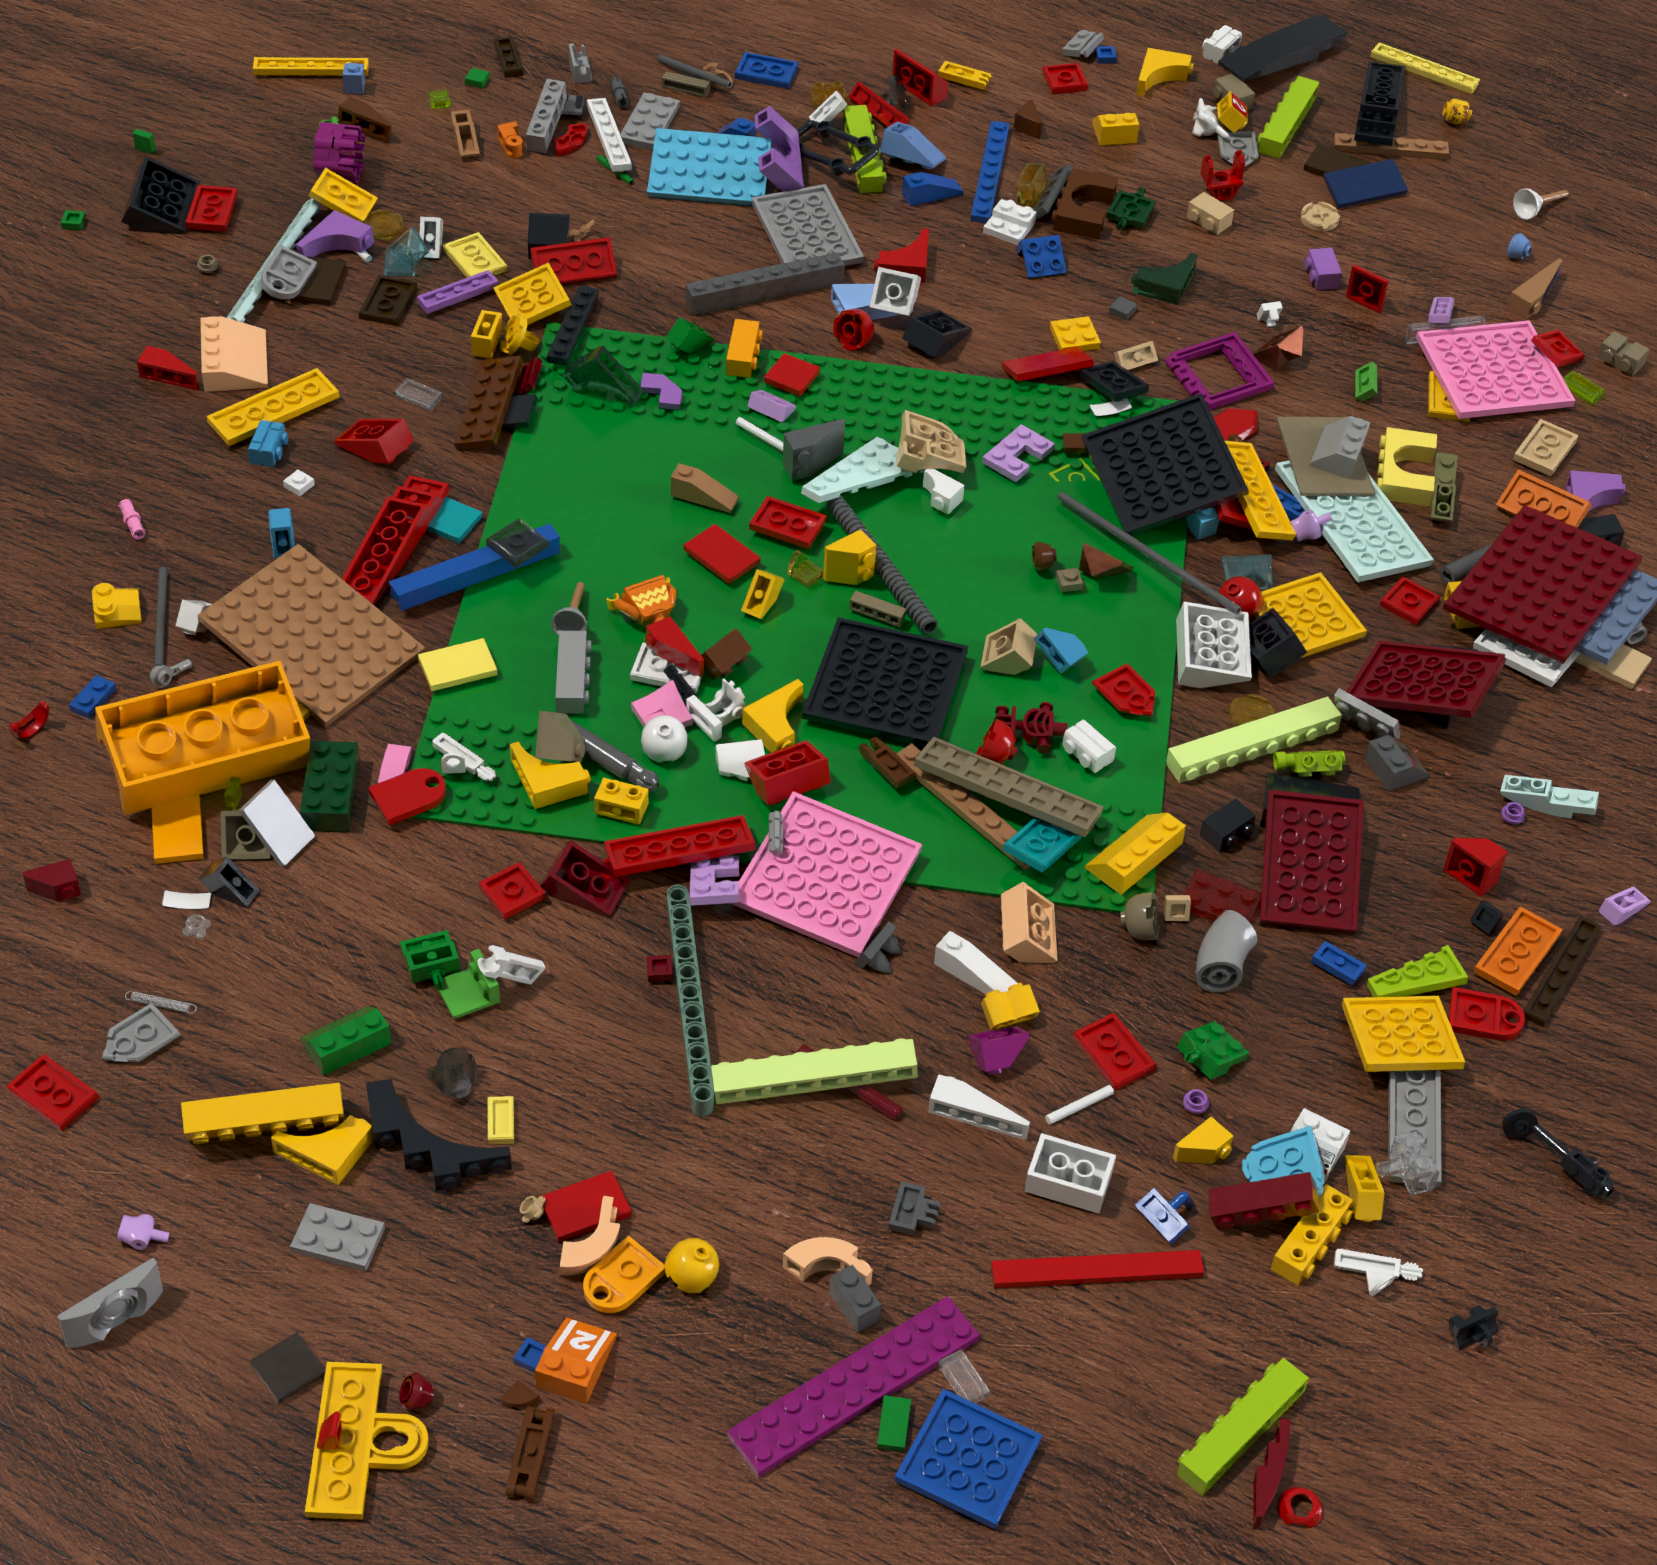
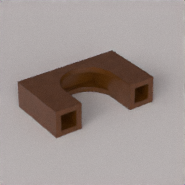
M1073 168L1071 174L1067 176L1065 187H1062L1060 198L1057 200L1056 210L1052 214L1051 222H1054V230L1099 240L1104 227L1106 212L1083 208L1075 202L1092 200L1112 204L1116 194L1118 177Z

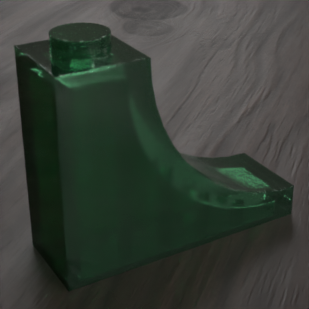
M1190 253L1182 262L1169 267L1152 268L1140 266L1138 272H1134L1132 275V293L1178 305L1195 272L1198 255Z
M603 345L571 362L562 375L575 390L588 387L604 389L616 394L630 406L637 403L644 391Z

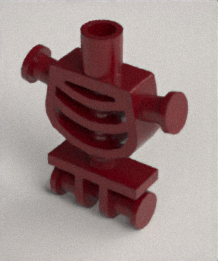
M1042 702L1040 709H1029L1024 715L1023 721H1016V706H1012L1011 715L1009 714V708L1004 705L997 706L995 709L997 715L994 717V720L998 719L1011 727L1014 733L1016 729L1022 730V736L1026 743L1038 746L1037 751L1040 754L1049 753L1051 751L1052 736H1064L1068 723L1053 722V705L1049 702Z

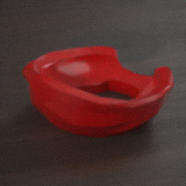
M1295 1486L1285 1490L1280 1495L1276 1504L1278 1514L1287 1525L1295 1523L1312 1528L1320 1522L1323 1515L1322 1503L1318 1496L1311 1489ZM1304 1495L1310 1499L1312 1510L1307 1517L1294 1515L1291 1507V1499L1294 1496Z

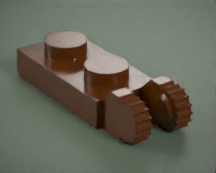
M876 736L870 739L871 746L875 751L866 743L859 745V752L896 789L915 780V772L888 745H885Z

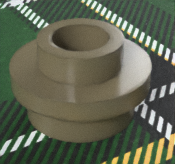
M203 255L199 258L197 266L201 272L211 273L218 268V262L212 255Z

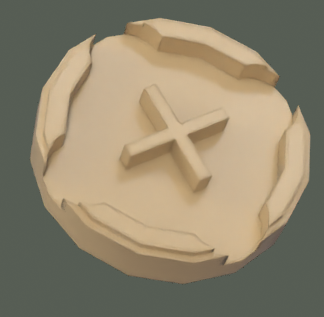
M1318 202V204L1308 203L1301 211L1302 223L1315 231L1325 232L1333 230L1337 227L1340 220L1338 210L1325 202Z

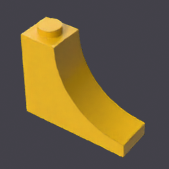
M1148 48L1138 80L1136 95L1144 97L1149 88L1161 82L1187 81L1188 74L1192 75L1194 63H1191L1192 55Z
M797 679L743 708L742 724L758 740L762 739L763 745L770 753L794 745L795 732L790 727L786 717L790 710L803 700V683Z
M519 742L510 744L511 761L534 809L588 794V783L591 782L588 770H583L580 762L568 764L545 762L526 752Z
M351 1115L334 1129L322 1134L293 1136L276 1131L271 1137L273 1153L336 1185L341 1183L374 1141L372 1126L369 1122L361 1118L357 1119Z

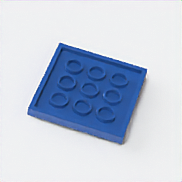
M942 1389L898 1469L894 1481L996 1529L1041 1443L1043 1435Z

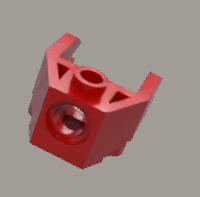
M1237 150L1234 153L1232 169L1214 172L1213 159L1210 160V155L1203 157L1200 174L1212 197L1219 201L1230 200L1235 197L1238 189L1244 184L1242 179L1245 168V155H1242V150Z

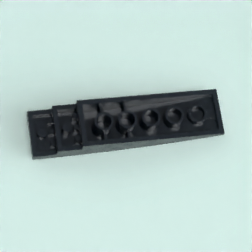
M1321 14L1266 35L1218 60L1217 64L1245 82L1318 59L1320 52L1332 49L1335 41L1345 39L1348 31Z
M1369 61L1354 141L1392 146L1406 66Z

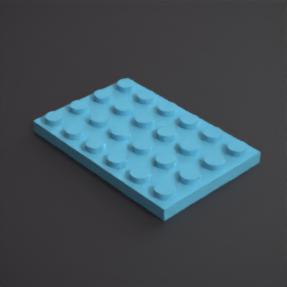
M656 128L647 197L753 206L752 197L765 195L767 178L759 171L758 157L771 150L772 139Z

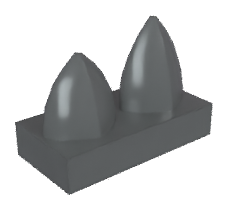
M888 922L854 963L861 969L867 964L880 972L891 973L889 961L879 949L891 954L901 953L899 942L892 934L896 927L891 922Z

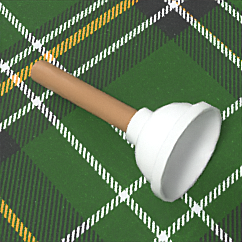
M1521 189L1514 196V210L1522 219L1534 218L1543 203L1565 198L1568 196V191L1562 190L1540 196L1531 189Z

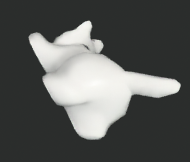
M1199 98L1197 109L1194 113L1193 121L1195 123L1192 134L1196 137L1210 136L1216 132L1221 137L1229 138V134L1218 125L1217 117L1214 114L1217 107L1205 105L1202 98Z

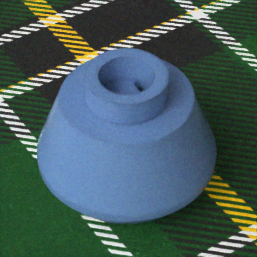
M1522 233L1515 234L1507 249L1509 258L1523 259L1525 256L1528 257L1532 250L1530 240Z

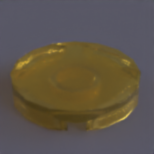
M387 209L373 211L364 220V224L372 227L374 239H392L400 235L404 229L403 217L399 213L395 212L394 214Z
M1245 694L1244 697L1235 698L1229 710L1230 720L1235 726L1275 714L1274 707L1272 708L1270 702L1266 698L1255 694Z

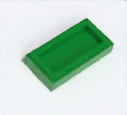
M884 1395L877 1449L897 1452L905 1451L911 1399Z

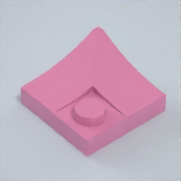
M673 680L655 692L631 702V709L643 728L649 720L660 715H669L677 718L684 727L693 725V718L687 710Z

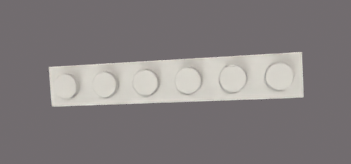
M606 98L588 99L587 108L612 172L632 170L631 160Z

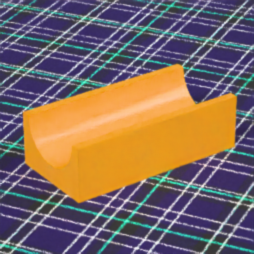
M281 661L95 707L97 739L99 744H105L119 787L124 815L197 794L202 795L307 767L310 736Z

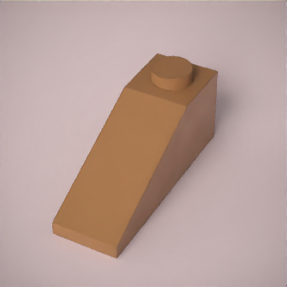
M679 463L671 476V496L728 513L732 512L739 500L738 495L700 469Z

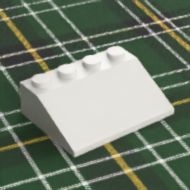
M1183 602L1176 619L1178 684L1205 688L1250 681L1252 675L1248 612L1240 611L1236 615L1225 608Z

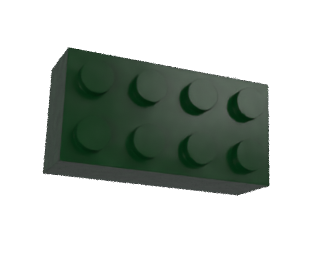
M311 741L299 813L312 831L350 832L360 766L358 742Z

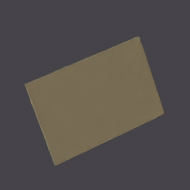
M1276 417L1300 496H1375V491L1361 452L1350 479L1309 466L1325 425L1346 417Z

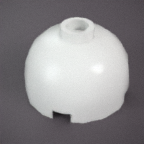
M669 715L653 717L642 730L641 743L643 751L650 759L656 762L663 763V761L672 762L677 760L687 748V733L684 725L677 718Z

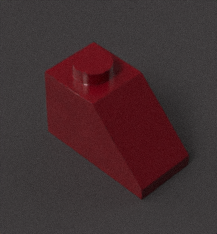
M71 859L22 872L28 892L56 902L81 895Z

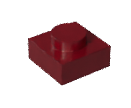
M671 955L647 956L648 982L673 980Z

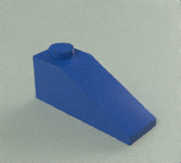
M924 172L903 176L902 195L909 206L963 194L962 188L955 179Z

